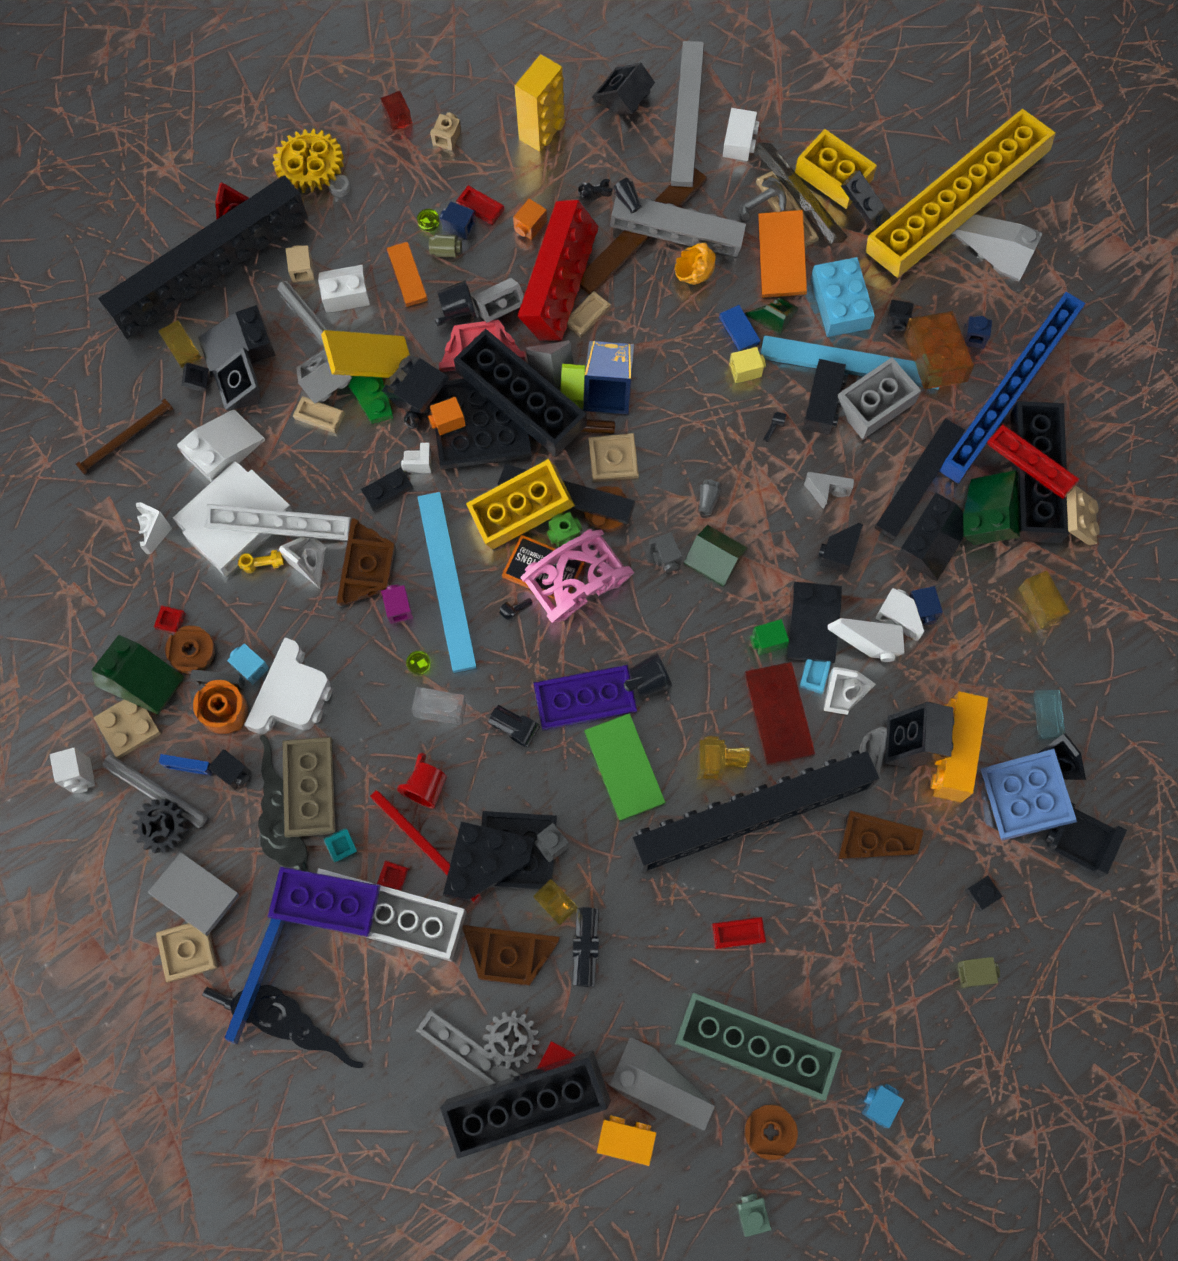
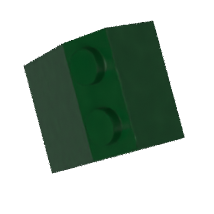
M1016 470L971 479L963 513L964 537L972 544L979 545L1020 538L1018 472Z
M121 635L116 637L91 670L96 687L158 715L185 679L184 675L141 644Z

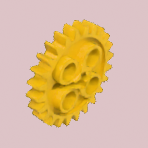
M304 129L302 135L296 131V137L293 138L288 135L289 141H281L282 147H276L278 154H273L275 159L273 165L277 177L280 178L285 175L297 190L301 187L302 193L307 188H310L311 192L314 191V187L322 190V184L330 186L329 180L336 181L335 174H341L340 168L344 167L341 145L338 144L336 138L332 139L330 133L325 136L323 130L316 134L315 129H312L311 133H307V130Z

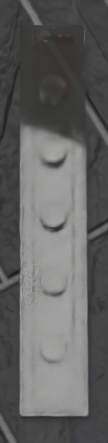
M758 143L755 147L756 152L830 243H843L848 236L773 144Z

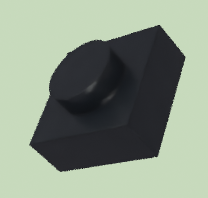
M186 362L183 368L181 386L204 392L207 388L209 368Z
M989 876L984 877L966 889V892L979 911H982L1003 897Z

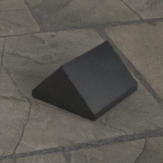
M242 348L213 371L225 410L227 411L260 404L259 385L247 349Z

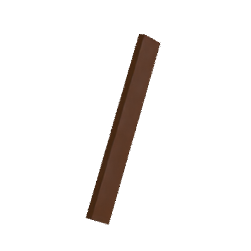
M694 167L693 187L671 186L670 184L654 201L663 204L670 203L676 207H681L707 181V176ZM624 230L586 268L580 287L589 295L593 291L596 292L650 236Z

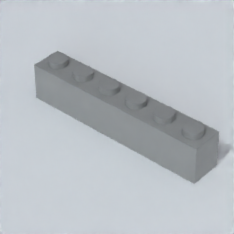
M617 197L615 198L609 227L691 247L697 243H706L713 252L738 257L745 232V223H741L736 219L721 218L715 214L700 213L694 209L676 207L670 203L655 202L650 198H639L642 208L631 214L628 208Z

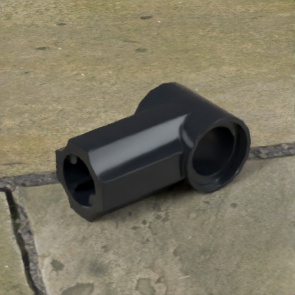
M500 705L494 708L488 720L489 725L508 734L513 741L527 748L540 728V725L534 720L523 715L520 717Z

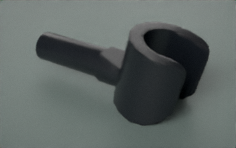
M774 413L770 428L763 438L764 441H769L776 425L784 426L785 413Z
M528 598L513 607L508 602H505L500 607L499 613L505 619L510 620L517 611L531 604L532 600Z

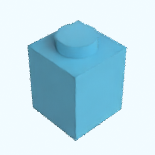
M245 643L241 647L235 648L227 660L252 685L269 669L265 661Z

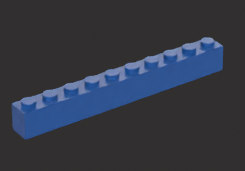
M1068 292L1064 293L946 458L939 472L956 483H960L987 445L988 440L997 431L1085 305L1083 301Z

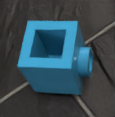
M885 1084L884 1087L881 1085L876 1086L875 1089L871 1087L865 1096L864 1102L867 1104L862 1114L884 1128H890L904 1099L898 1096L900 1092L888 1084Z

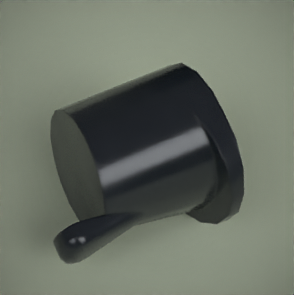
M466 280L437 291L445 317L435 319L436 326H441L453 318L472 315L474 319L477 318Z
M657 653L628 669L632 679L626 680L623 685L626 691H633L636 688L641 698L672 687L669 675Z

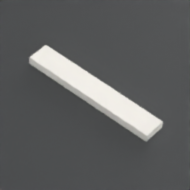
M206 504L204 528L348 541L350 517Z

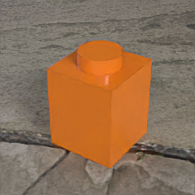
M529 198L513 216L515 231L519 235L526 236L532 240L547 223V209Z
M456 397L430 406L432 414L428 416L432 429L437 428L440 435L466 426Z

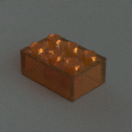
M953 311L909 318L904 336L912 358L915 361L924 390L968 382L974 365Z

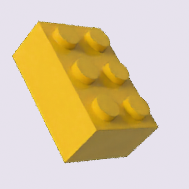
M824 129L798 157L795 173L847 209L852 202L841 185L854 171L860 170L870 184L877 165Z

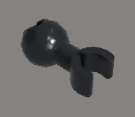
M610 179L602 180L599 185H592L589 182L581 183L578 187V195L584 200L591 199L594 194L599 193L602 196L609 197L612 195L613 189H606L604 187L609 186Z
M432 402L424 411V413H428L431 411L430 406L432 405ZM413 411L406 413L404 417L405 425L411 429L418 428L422 422L421 416L423 414Z

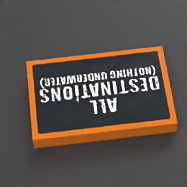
M521 535L502 573V578L530 589L526 582H523L520 578L526 573V567L533 562H539L553 552L555 548ZM568 560L564 568L562 581L567 579L578 580L585 566V561ZM547 573L541 574L536 579L543 591L554 586V583L550 585L542 583L543 580L549 577ZM568 586V592L572 594L574 587ZM554 593L551 594V595H549V596H547V597H550V598H552V599H555Z

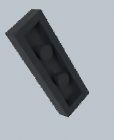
M860 170L854 171L841 185L872 231H875L892 217Z

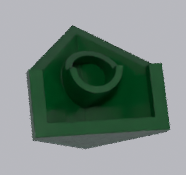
M779 297L773 303L771 302L765 306L745 312V315L781 335L797 312L798 307Z

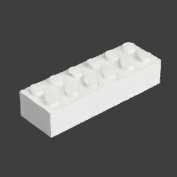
M320 868L317 871V874L370 883ZM381 886L370 936L366 938L452 962L467 912L463 908Z

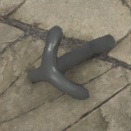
M769 177L767 180H764L762 186L769 189L739 206L743 221H747L750 218L749 210L777 195L781 208L780 212L785 210L787 203L786 195L778 179Z

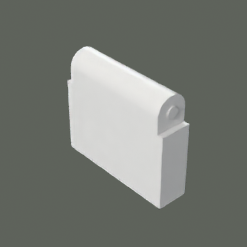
M234 461L182 508L173 519L184 530L182 533L186 539L227 577L238 566V560L242 554H251L272 534L204 528L206 504L291 512L293 510L252 469L247 472Z

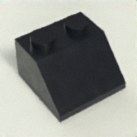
M641 62L616 67L592 98L618 115L632 114L638 109V104L641 100L650 94V89L655 84V81Z
M407 356L400 362L396 372L386 380V385L381 391L398 408L423 414L449 377L423 359Z

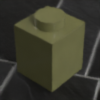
M993 957L963 960L957 963L962 988L998 983L1000 969L998 963H994Z

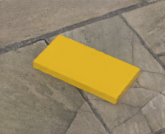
M324 330L321 334L332 375L389 378L399 368L400 362L407 356H410L404 336Z

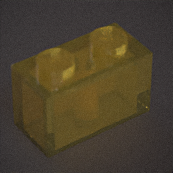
M1047 570L1026 579L1018 588L1040 629L1062 621L1070 613Z

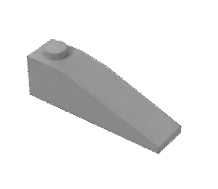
M974 214L951 234L964 245L973 248L978 253V256L982 260L986 259L994 266L993 269L998 273L1019 282L1043 233L1023 224Z
M630 1037L609 1086L705 1131L715 1106L655 1048Z

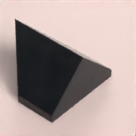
M1066 733L1038 752L1055 750L1064 780H1086L1081 752Z

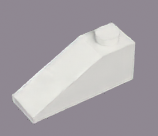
M844 618L828 624L829 631L871 658H880L882 662H892L896 657L905 653L903 627L901 625Z

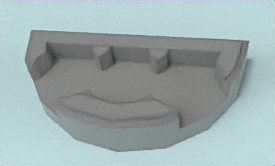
M879 727L866 734L859 749L860 753L868 751L878 775L886 748V727Z

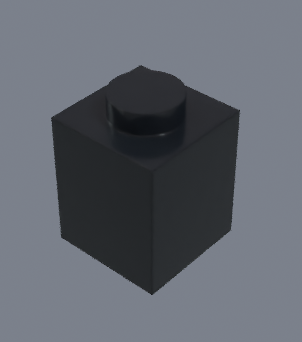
M225 749L220 752L208 767L211 772L234 790L242 787L248 781L251 772Z

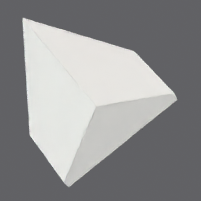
M139 502L136 503V508L142 514L137 516L140 524L139 534L144 533V541L140 542V547L146 554H152L171 531L172 527L160 511Z
M300 537L280 546L279 550L285 561L320 588L327 547L316 538Z
M833 667L828 676L824 711L848 715V712L876 684L859 671Z

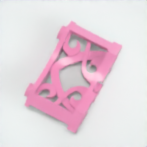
M601 529L585 531L581 536L555 549L539 562H533L525 569L526 573L520 577L523 582H526L548 613L547 617L552 623L565 621L580 607L588 603L586 599L588 596L596 593L599 596L607 591L619 588L634 574L630 566H624L602 537L604 533ZM593 546L595 550H590L589 547ZM568 560H581L592 564L588 571V584L585 585L576 579L562 581L564 568ZM597 567L599 568L597 570V573H600L602 575L600 577H596L593 574L594 570ZM547 573L549 577L543 580L542 583L544 585L554 583V586L543 591L536 579L541 574ZM568 586L575 587L576 592L570 594ZM554 593L557 607L552 604L547 596Z

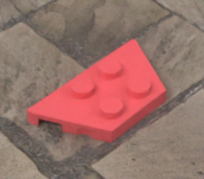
M498 319L488 323L483 321L454 325L451 339L447 342L445 354L438 366L441 372L455 371L454 358L485 328L522 360L526 361L525 353L518 348L515 340L505 331V327Z

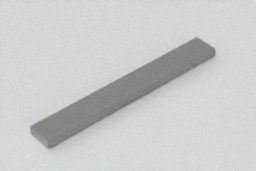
M683 41L671 186L693 187L704 42Z

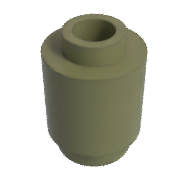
M436 234L435 237L429 238L430 255L457 258L458 253L462 252V240L458 239L457 235Z

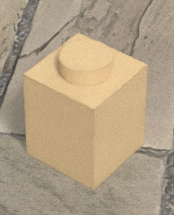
M296 245L292 248H286L288 272L292 283L314 280L312 256L308 245Z

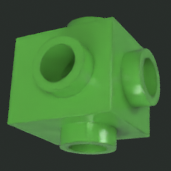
M570 512L566 514L560 513L549 521L547 535L551 543H555L559 548L579 537L582 526L577 518L573 519Z

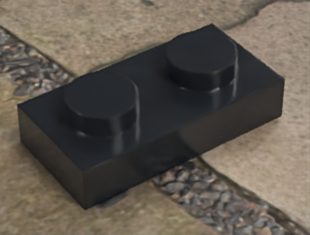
M400 467L362 488L361 492L371 509L375 511L412 490L413 486Z

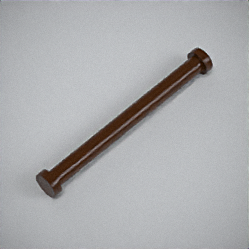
M164 398L161 401L162 404L81 463L78 461L76 466L85 475L90 467L165 412H171L173 407Z

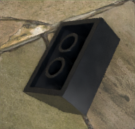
M936 492L896 558L933 580L938 581L964 538L963 512L959 506Z

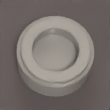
M338 174L335 175L336 181L329 180L330 186L328 187L333 196L344 197L349 194L351 185L345 175Z

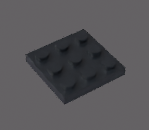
M483 811L481 826L532 837L535 842L538 840L537 835L552 823L555 826L557 825V815ZM533 843L529 864L507 876L506 879L491 888L552 891L554 860L549 863Z

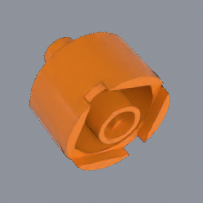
M213 680L205 684L206 686L200 691L198 690L193 700V711L198 720L208 730L217 734H228L243 727L248 716V703L236 686L225 680Z

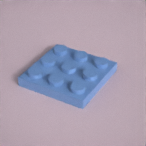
M1054 749L980 768L1002 841L1077 822Z

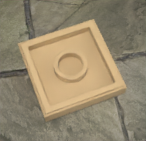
M634 433L588 437L593 483L639 479Z
M189 923L156 932L167 983L218 968L210 933L206 936Z

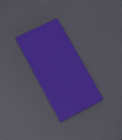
M628 665L533 682L542 731L637 713L633 691H626L623 686L626 680L631 679Z
M280 866L268 918L369 937L381 886Z

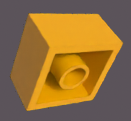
M610 1115L609 1120L604 1119L596 1153L649 1166L656 1132L651 1131L652 1126L640 1122H635V1126L626 1125V1119Z

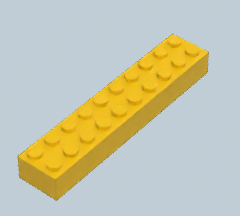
M1022 108L873 231L867 239L866 253L899 278L1046 155L1052 148L1056 132Z

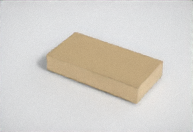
M593 291L570 314L567 327L579 337H582L610 309L611 304Z
M302 396L293 417L296 420L336 433L345 413L343 410L320 402L314 404L311 399Z

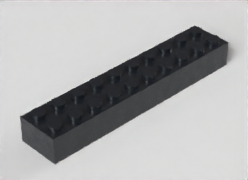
M283 175L99 297L98 300L126 339L138 334L145 326L156 322L160 316L175 309L178 304L187 298L193 297L196 292L205 286L211 285L214 280L223 274L229 273L233 267L248 260L251 255L266 248L269 243L284 236L293 227L302 224L308 216L300 192Z
M859 750L853 751L845 755L846 758L837 762L836 759H831L822 764L823 767L814 770L813 767L804 769L795 778L791 779L790 776L782 777L776 780L777 784L767 787V784L758 786L749 795L744 796V793H739L730 797V801L727 803L714 802L706 806L707 810L697 813V810H693L683 814V819L674 822L673 819H668L659 823V828L650 830L647 827L635 832L636 836L632 837V848L641 872H647L871 789L880 778L868 751L860 753Z

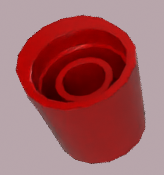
M419 753L414 771L405 784L398 785L397 791L419 805L434 809L446 782L447 775L438 768L424 763L426 754Z

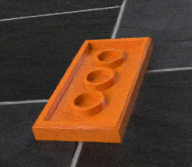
M803 210L758 213L762 298L807 295Z

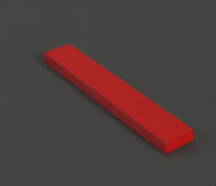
M375 790L370 795L371 799L447 876L450 863L379 791ZM478 894L471 901L476 905L481 900V895Z

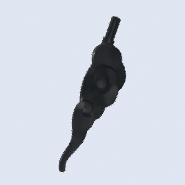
M272 985L260 986L246 1023L254 1024L261 1031L271 1036L292 1040L300 1048L331 1052L350 1067L362 1068L364 1066L362 1062L352 1060L334 1039L324 1035L319 1028L314 1026L310 1017L301 1012L299 1004L294 999L285 996L280 989ZM206 987L202 996L224 1006L233 1015L243 990L233 998Z

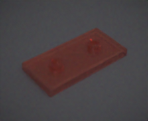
M792 662L745 671L744 676L766 764L772 765L814 756L815 751Z

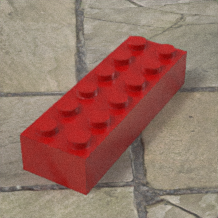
M579 200L555 202L518 313V318L539 341H562L583 274L586 270V264L598 233L599 226Z

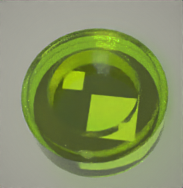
M424 209L417 216L418 226L421 230L431 232L438 228L440 221L435 210Z
M414 651L407 657L406 665L410 673L421 676L429 671L431 661L425 652Z

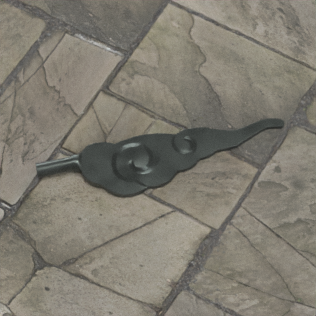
M261 735L260 740L264 745L261 767L264 781V796L261 801L262 814L259 817L258 827L261 833L260 845L262 851L283 867L307 871L308 849L301 837H285L283 780L273 768L270 742L265 735Z

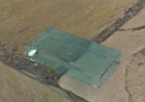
M1036 690L1034 692L1039 740L1057 739L1065 733L1060 690Z

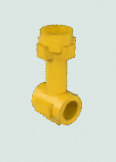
M271 550V555L254 558L249 553H245L238 560L239 568L243 569L246 573L254 572L258 566L272 565L275 569L284 565V557L277 550Z

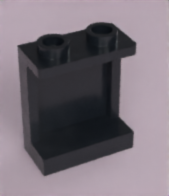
M1071 802L1077 822L1051 828L1045 838V841L1048 842L1045 850L1099 878L1109 873L1127 830L1119 825L1113 828L1075 809L1076 804Z

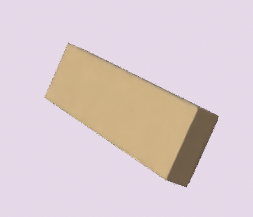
M776 170L757 178L756 183L762 192L769 189L762 186L764 180H767L769 177L778 179L786 195L787 203L784 211L801 210ZM778 195L768 199L767 201L774 212H780ZM803 213L804 246L806 247L817 242L819 237Z

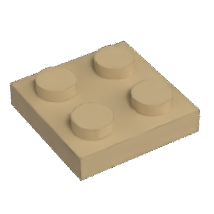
M1077 486L1067 494L1068 532L1087 545L1098 544L1097 535L1100 533L1099 525L1096 521V513L1099 510L1098 503Z
M125 699L94 717L111 750L118 759L162 734L147 709Z

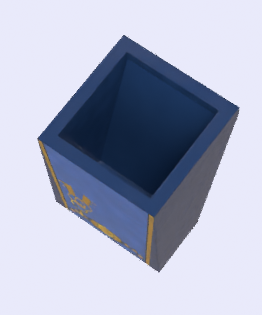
M589 341L584 379L583 411L629 414L634 344Z

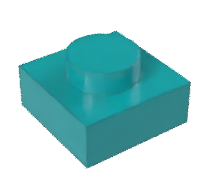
M346 828L323 839L334 863L357 852Z

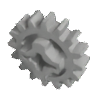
M516 1011L512 1012L511 1017H508L506 1012H502L501 1020L493 1017L495 1025L487 1024L486 1029L490 1034L483 1035V1040L489 1041L484 1046V1050H491L488 1059L497 1058V1067L502 1062L506 1063V1070H509L511 1064H515V1067L519 1069L520 1061L528 1064L530 1062L528 1054L531 1056L536 1054L532 1046L539 1045V1041L533 1039V1037L538 1035V1030H531L534 1022L526 1023L525 1014L520 1018H516ZM508 1024V1028L505 1031L495 1033L499 1027ZM518 1025L526 1031L528 1037L519 1032L517 1029ZM511 1029H513L514 1039L518 1040V1042H514L511 1052H509L508 1041L504 1039L509 1037ZM494 1044L502 1047L505 1051V1056L496 1050ZM519 1048H527L521 1055L514 1057V1052Z

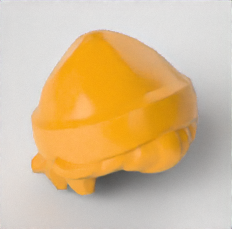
M697 243L692 247H688L681 252V257L676 258L674 270L677 278L682 282L692 285L708 280L715 268V253L706 243Z

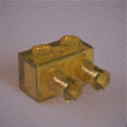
M707 736L704 737V740H699L697 748V779L722 780L725 767L747 768V763L750 761L749 747L727 748L725 740H719V737Z

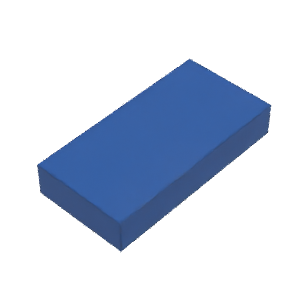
M740 305L719 314L721 322L738 351L747 350L760 344L758 335Z
M164 754L160 755L159 763L166 769L207 776L213 775V772L208 769L209 762Z

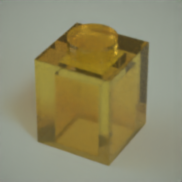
M552 879L533 896L559 925L578 908Z

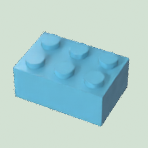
M858 258L814 265L810 280L826 336L832 337L870 329L875 315Z

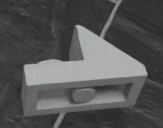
M808 472L804 485L824 509L828 493L836 497L850 496L854 479Z

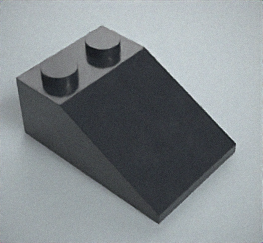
M257 305L233 313L198 337L211 377L214 376L213 371L242 348L247 349L251 364L276 356Z
M794 581L790 594L787 659H810L818 662L830 661L835 663L838 636L828 630V624L840 619L842 586Z

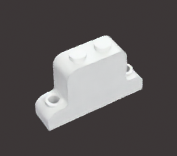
M284 638L245 722V726L249 731L260 735L266 734L272 730L276 721L301 730H309L322 717L323 710L321 708L324 702L330 699L333 690L330 681L322 671L302 664L305 652L293 640Z

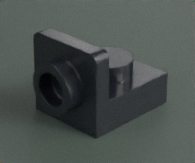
M891 300L886 327L892 328L895 331H908L913 319L914 303Z

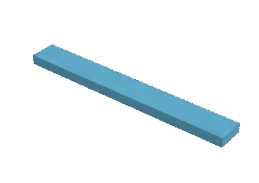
M765 335L761 348V354H763L765 360L817 368L819 359L846 364L844 373L862 377L891 358ZM894 358L917 386L939 389L943 366Z
M441 493L417 496L453 673L476 669Z

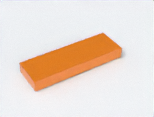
M408 242L388 247L387 252L406 307L428 301Z

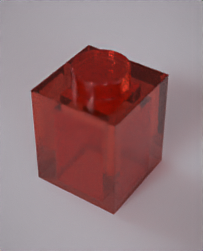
M401 91L380 98L383 112L392 131L403 129L412 124L410 110Z

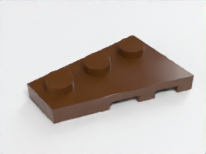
M850 810L838 859L918 854L924 830Z

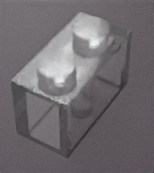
M416 687L411 711L416 718L462 725L467 702L465 696L461 694Z

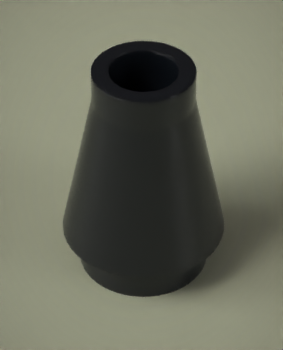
M624 178L613 186L614 194L628 208L631 214L642 208L633 181H630L629 178Z

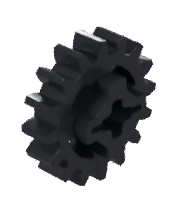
M153 799L151 800V805L149 803L143 804L145 811L136 812L140 818L132 822L138 825V829H135L133 834L140 835L136 840L137 843L145 842L144 850L152 848V853H159L160 850L162 853L169 852L170 848H178L176 841L185 840L181 833L188 831V828L183 827V823L187 822L188 818L181 817L184 809L176 810L178 803L171 802L169 804L168 799H161V801ZM163 809L158 815L152 814L156 810ZM163 836L169 838L165 842H158L159 840H162Z

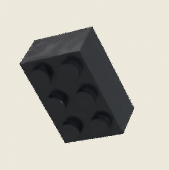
M925 702L889 715L887 719L885 764L911 769L951 757L953 750L952 730L955 722L953 717L954 708Z

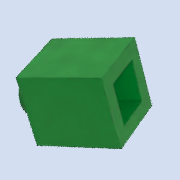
M782 619L755 626L750 636L752 647L754 650H758L759 656L785 649L789 643Z

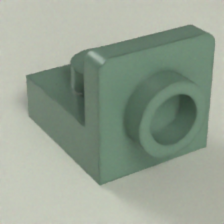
M756 1193L742 1196V1202L736 1203L745 1237L770 1231L771 1226L764 1198L762 1196L757 1197Z

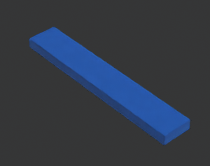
M271 919L226 1032L225 1039L228 1042L234 1044L239 1042L286 921Z

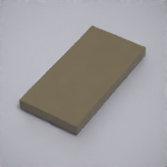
M332 737L283 740L285 837L336 833Z

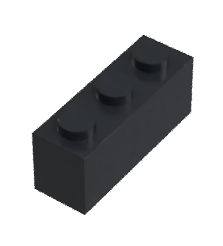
M819 359L804 420V430L830 435L832 427H837L839 414H836V408H841L838 394L841 387L846 386L848 374L844 373L846 364Z

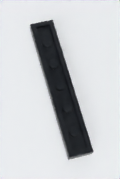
M945 418L875 525V529L895 540L938 474L944 461L962 437L965 429Z
M505 464L497 485L499 486L527 470ZM562 480L575 505L572 509L624 524L629 523L636 504L635 500Z

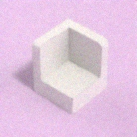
M420 443V450L404 451V460L401 461V466L405 474L431 473L432 451L430 443Z

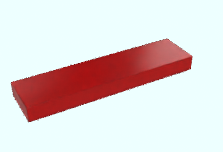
M1004 425L987 442V445L1062 499L1079 482L1078 477Z

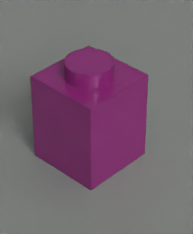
M395 584L381 591L390 624L413 619L405 585Z

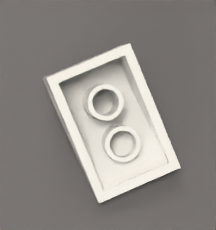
M231 410L194 429L177 446L184 457L212 482L234 461L239 464L264 442L265 438L235 410Z

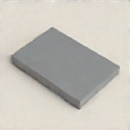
M181 852L148 891L151 896L206 936L209 935L240 896L232 888Z

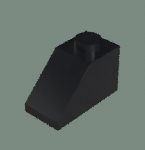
M857 523L829 536L827 544L822 543L818 557L822 558L820 566L847 574L863 524Z

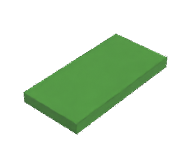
M630 713L584 730L619 822L665 805L666 802Z

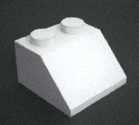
M363 265L319 272V287L326 313L370 305Z

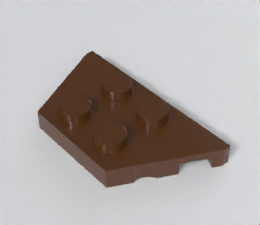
M355 518L351 519L336 602L338 606H344L380 594L382 590H386L390 582L395 544L387 538L379 536L373 529L365 527Z
M463 925L462 927L478 978L484 981L530 986L560 940V937L469 925Z

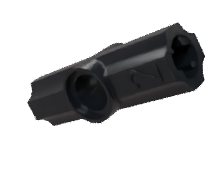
M589 907L577 908L576 935L573 937V986L595 987L596 959H598L599 936H597L599 909Z

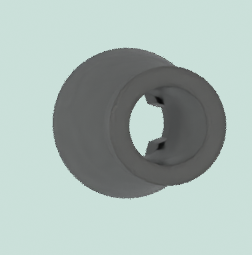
M705 479L703 484L700 485L698 510L700 514L712 515V511L723 491L721 483Z

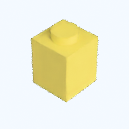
M757 347L731 353L729 365L735 383L762 377L766 362L763 354H759Z

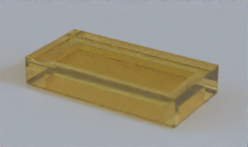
M178 320L159 330L160 335L181 368L184 367L186 362L192 363L201 358Z

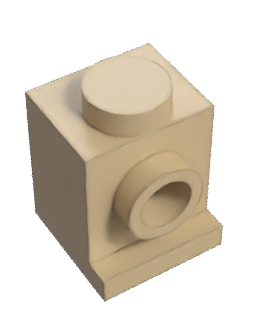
M453 113L439 114L436 124L430 132L434 146L453 151L461 132L460 119Z

